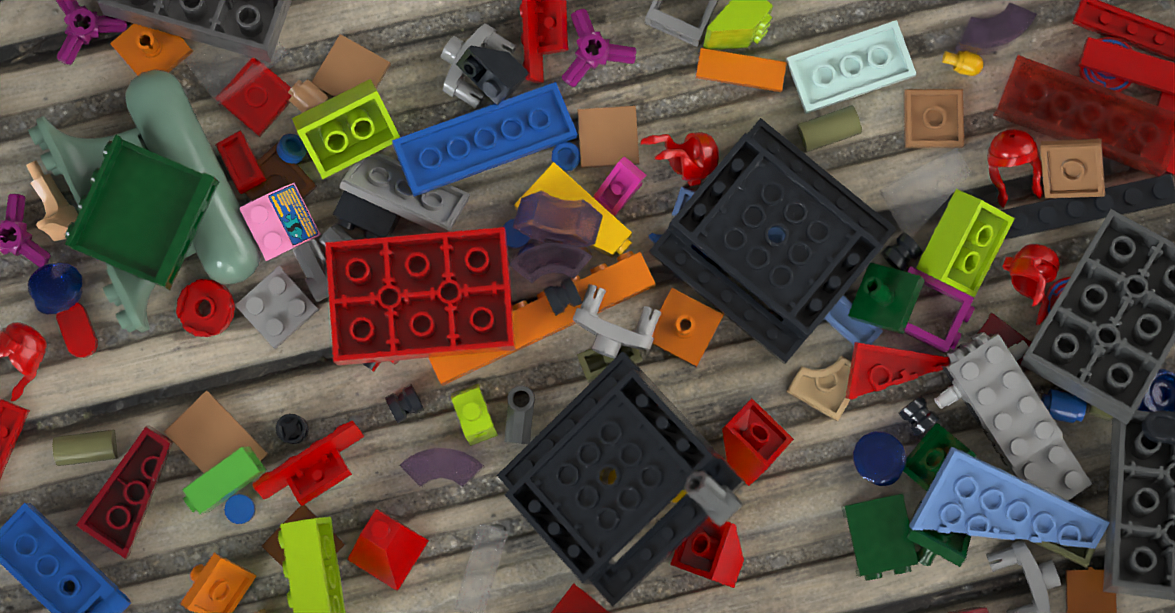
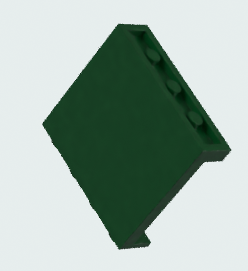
M115 135L113 141H108L104 148L103 157L105 158L101 167H97L91 176L90 184H92L88 195H84L79 202L78 211L80 213L75 223L71 222L66 230L65 239L67 241L65 245L170 291L219 181L205 172L202 174Z

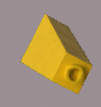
M555 162L514 204L515 210L520 214L611 258L616 253L622 255L632 244L629 240L632 237V232Z

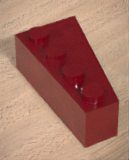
M150 425L145 426L76 526L127 559L134 546L173 441Z

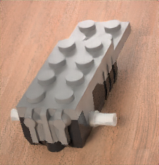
M982 332L972 336L970 343L960 344L956 350H951L947 353L949 361L941 367L951 381L952 386L948 387V389L940 393L939 397L934 399L940 409H943L946 405H951L961 398L980 428L984 430L988 440L992 442L995 451L1000 454V459L1004 465L1009 467L1014 476L1067 501L1092 485L1062 438L1063 433L1016 362L1024 356L1023 354L1029 348L1023 340L1019 344H1014L1007 348L999 334L987 335Z

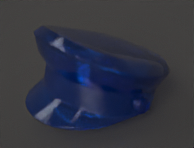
M60 262L40 267L30 276L27 284L28 292L34 300L35 307L39 312L47 315L68 310L79 301L83 292L82 275L77 268Z
M1159 369L1137 410L1146 412L1156 410L1175 412V373L1166 369Z
M873 431L864 435L856 443L853 451V462L858 473L864 479L878 486H889L900 478L906 465V452L901 442L893 435L886 432Z

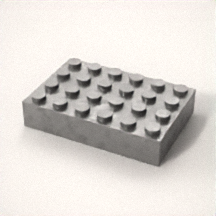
M98 0L97 3L106 16L271 62L292 0Z

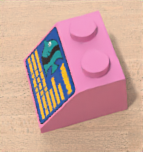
M295 183L266 194L239 208L266 261H270L321 235Z

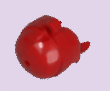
M1009 129L998 133L988 148L987 159L990 179L999 192V205L1002 208L1005 207L1008 201V194L1006 193L998 167H1013L1028 162L1033 167L1032 190L1037 198L1041 199L1043 194L1040 184L1042 162L1033 137L1027 132L1018 129Z
M689 133L684 143L681 144L675 143L668 134L650 135L643 138L640 143L641 145H651L664 142L666 150L657 154L654 159H668L675 173L682 175V180L688 181L690 186L699 185L701 179L710 175L719 163L718 146L713 137L707 133Z
M1029 244L1021 248L1013 257H1006L1002 267L1010 271L1011 282L1015 290L1033 300L1032 306L1042 303L1036 321V326H1038L1047 316L1049 299L1044 295L1046 283L1056 279L1060 262L1056 252L1051 248L1040 244Z
M13 322L0 331V357L9 356L12 365L24 375L19 383L14 386L11 401L19 399L24 392L25 386L36 377L39 364L43 361L47 347V341L39 331L21 322Z

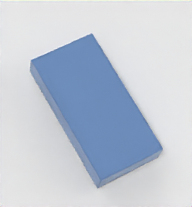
M843 295L824 319L853 346L855 342L872 344L883 330L873 325L852 320L848 316L852 303Z

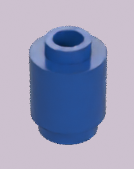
M1050 389L1048 394L1042 395L1041 401L1054 420L1075 423V421L1082 422L1086 411V401L1069 392Z

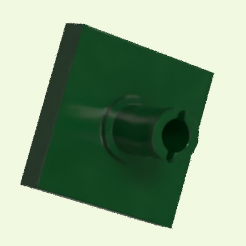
M870 262L848 316L855 321L903 334L925 279L920 275Z
M936 422L901 463L899 468L928 492L951 447L973 457L976 454Z
M920 500L919 504L917 505V507L915 508L913 517L915 516V514H916V512H917L919 506H920L921 503H922L921 500ZM910 527L907 539L921 546L916 555L918 562L922 565L931 566L933 560L938 555L961 567L967 557L971 536L968 533H941L930 529H923V531L912 530Z

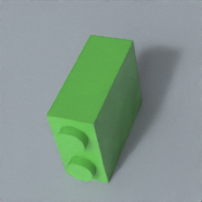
M241 447L183 488V492L186 494L183 500L193 513L195 511H198L199 514L208 513L258 478L267 469L251 447Z

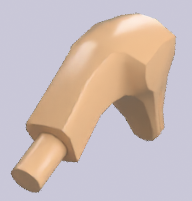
M37 160L26 166L34 180L31 182V185L42 199L46 211L45 217L38 221L36 226L47 233L53 241L64 240L68 226L71 222L75 223L78 213L75 207L70 205L64 198L50 174L44 175Z

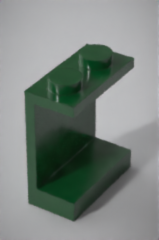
M903 494L841 506L843 517L847 518L858 570H855L856 576H864L865 581L883 578L882 572L893 570L894 575L912 572L911 566L918 565L914 542L907 539L910 523Z

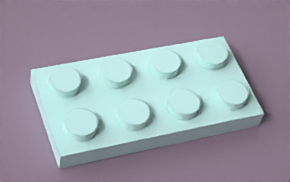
M897 20L787 57L786 59L805 114L916 76L915 68Z

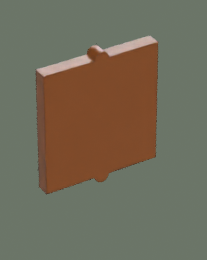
M1088 567L1087 570H1065L1066 613H1117L1116 593L1103 592L1104 570H1094L1093 567Z

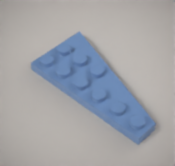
M951 447L909 526L912 530L923 531V529H930L941 533L959 532L968 533L970 536L1009 540L1017 538L1037 543L1045 541L1066 546L1096 548L1110 522L1104 517Z

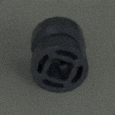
M903 232L896 238V244L887 246L881 253L894 269L904 271L908 267L910 259L916 260L923 251L913 238Z
M570 276L561 281V287L551 285L543 289L555 316L563 313L565 308L568 307L567 304L573 307L582 304V300Z
M412 384L404 387L399 395L392 393L385 397L397 423L406 420L407 414H418L424 411V407Z
M922 395L898 412L903 420H907L912 424L911 430L916 436L923 433L940 419L935 411L928 410L926 406L927 401Z
M292 413L285 414L277 421L276 434L283 442L299 444L308 436V423L301 416Z

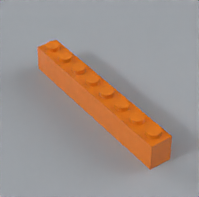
M633 251L626 252L616 258L618 262L607 267L606 263H603L590 270L592 275L583 279L579 275L571 278L582 302L588 289V284L597 286L593 298H595L599 288L606 290L597 314L655 287L656 283L641 252L634 254ZM543 291L537 294L538 300L527 304L525 300L513 305L516 350L430 357L429 360L440 384L444 386L576 324L573 321V316L576 309L581 307V304L576 307L567 304L568 307L565 308L564 312L555 316Z

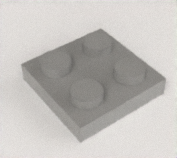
M280 266L273 270L235 305L274 349L279 347L319 311Z

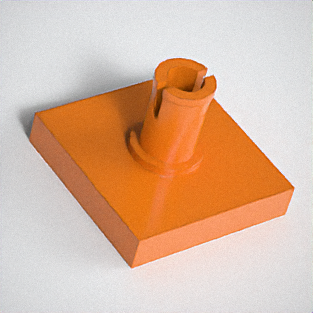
M138 24L131 25L110 43L137 76L141 72L150 70H163L169 73L194 52L180 36Z
M671 288L660 309L661 316H659L652 335L654 338L652 344L697 367L724 314Z
M213 553L205 566L199 564L192 569L190 579L194 583L180 604L194 613H233L257 575Z

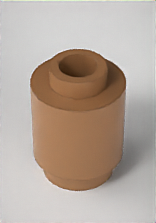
M299 79L288 92L292 96L289 102L302 113L327 101L329 98L309 79L304 83Z

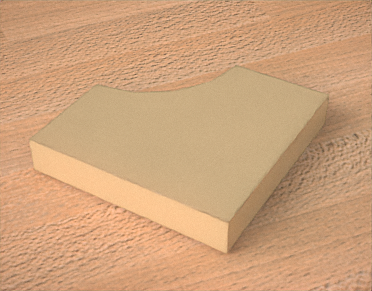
M841 355L833 365L825 369L811 370L801 366L786 393L833 420L839 421L850 401L845 396L851 361Z

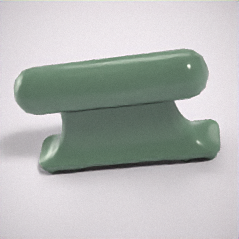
M163 70L141 72L131 80L125 95L127 109L136 127L116 135L127 142L202 174L203 172L210 174L219 181L185 258L197 253L206 273L211 279L221 284H235L245 281L253 275L259 266L260 248L239 209L240 205L181 83L171 73ZM41 116L36 119L37 125L28 129V132L35 145L39 144L43 151L49 148V152L40 155L44 166L48 171H52L55 177L60 174L64 175L77 205H79L81 198L84 195H88L92 187L90 180L94 170L97 167L100 168L104 161L103 151L106 144L110 140L113 141L115 135L102 138L70 136L59 131L45 116ZM106 264L112 283L103 287L105 295L110 303L114 302L117 307L123 304L125 310L116 313L120 326L123 330L127 329L129 333L136 329L142 333L150 329L147 317L148 299L156 285Z

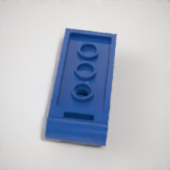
M24 503L0 528V564L51 613H123L132 603L119 590V587L31 503ZM69 581H73L75 584V589L72 592L67 587Z

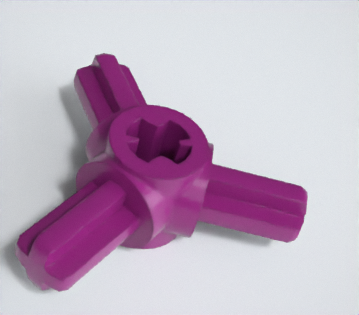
M55 0L66 15L64 22L67 24L64 32L67 37L57 54V59L64 64L72 65L82 45L89 44L93 38H99V33H115L127 30V21L109 16H97V11H89L86 6H80L77 0ZM78 22L88 23V28L84 30L82 26L78 27Z
M579 9L571 14V19L579 39L576 41L578 49L574 53L577 58L562 75V80L567 85L573 88L576 87L590 68L595 70L600 64L606 65L607 61L626 64L635 63L636 48L609 44L610 39L602 38L600 31L595 32L587 10ZM590 45H595V49L600 47L598 55L593 56L592 52L590 54L587 53L589 52Z
M9 194L5 220L0 221V252L3 255L10 252L15 256L21 254L42 268L49 262L51 255L32 241V234L27 232V224L23 223L26 198L21 194ZM11 232L17 236L14 242L8 238Z

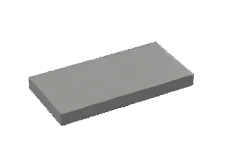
M379 152L352 164L340 184V189L437 233L450 232L470 197L469 193L449 184L413 197L400 162Z

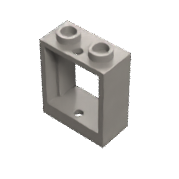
M653 0L645 17V24L698 47L719 0L709 1L698 27L659 11L663 0Z

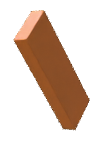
M701 48L696 78L782 92L787 62Z

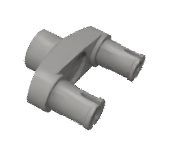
M486 23L479 27L466 43L455 36L451 37L440 57L452 64L444 82L443 92L451 97L457 96L475 109L480 106L479 102L483 101L486 94L464 81L466 75L456 63L471 45L509 52L510 54H513L517 48L516 44L498 35L496 29Z
M588 284L581 307L576 309L573 321L596 335L591 349L614 359L617 357L621 345L635 349L650 350L654 340L652 335L661 312L654 310L650 320H648L652 308L644 306L636 329L632 331L599 319L597 312L604 294H606V290L599 288L595 298H593L597 286Z
M1023 540L1011 543V547L986 554L989 562L1001 559L989 564L992 572L1017 563L1019 566H1022L1033 597L1032 603L1007 610V613H1051L1047 590L1061 585L1052 560L1037 565Z

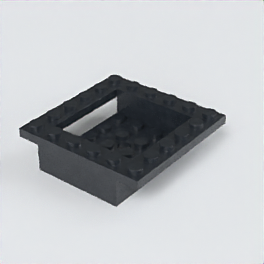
M760 118L752 129L739 139L672 219L668 229L649 250V253L783 364H786L883 248L897 228ZM777 227L784 232L785 237L782 242L774 243L769 239L768 231L771 228ZM693 245L696 246L784 320L781 322L691 247Z
M623 351L497 475L509 489L504 494L580 582L582 584L594 585L612 607H617L709 518L702 506L686 494L617 562L613 560L646 525L684 490L687 478L694 471H704L721 487L725 485L733 493L745 483L724 458ZM607 468H613L617 475L615 482L610 485H606L602 479L603 472Z

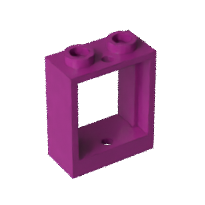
M910 266L905 272L920 275L925 279L924 285L960 302L961 305L944 339L909 322L904 333L943 353L947 352L949 348L955 349L962 335L958 330L962 322L967 323L975 309V307L971 306L974 298Z

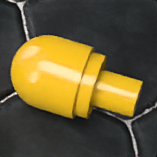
M965 50L958 51L957 54L945 51L942 59L943 63L953 65V70L957 71V73L967 76L978 75L984 65L982 58L978 54Z

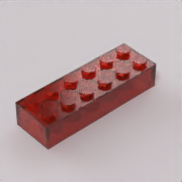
M1017 55L1012 63L993 113L995 117L1057 140L1101 139L1103 157L1156 177L1166 172L1175 148L1174 112Z

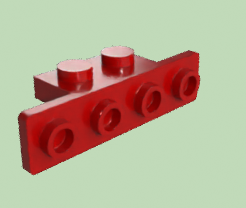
M522 0L520 5V14L523 19L521 42L524 47L522 66L529 72L525 78L528 81L537 84L544 83L543 55L568 51L566 0Z
M354 421L342 424L328 436L313 442L306 450L288 458L285 463L276 469L264 473L252 486L263 499H267L289 485L296 500L303 506L352 475L340 452L362 439L364 435Z

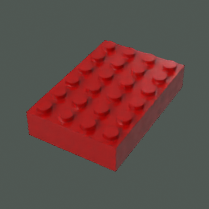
M505 227L325 243L333 362L337 365L516 350Z

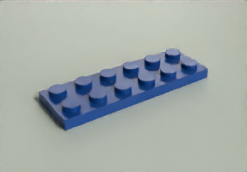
M554 82L504 100L498 106L493 104L392 140V145L413 197L575 139L578 134L557 83Z

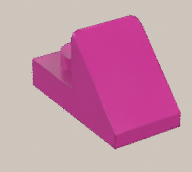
M624 156L616 164L593 198L615 217L640 189L642 181L647 175Z

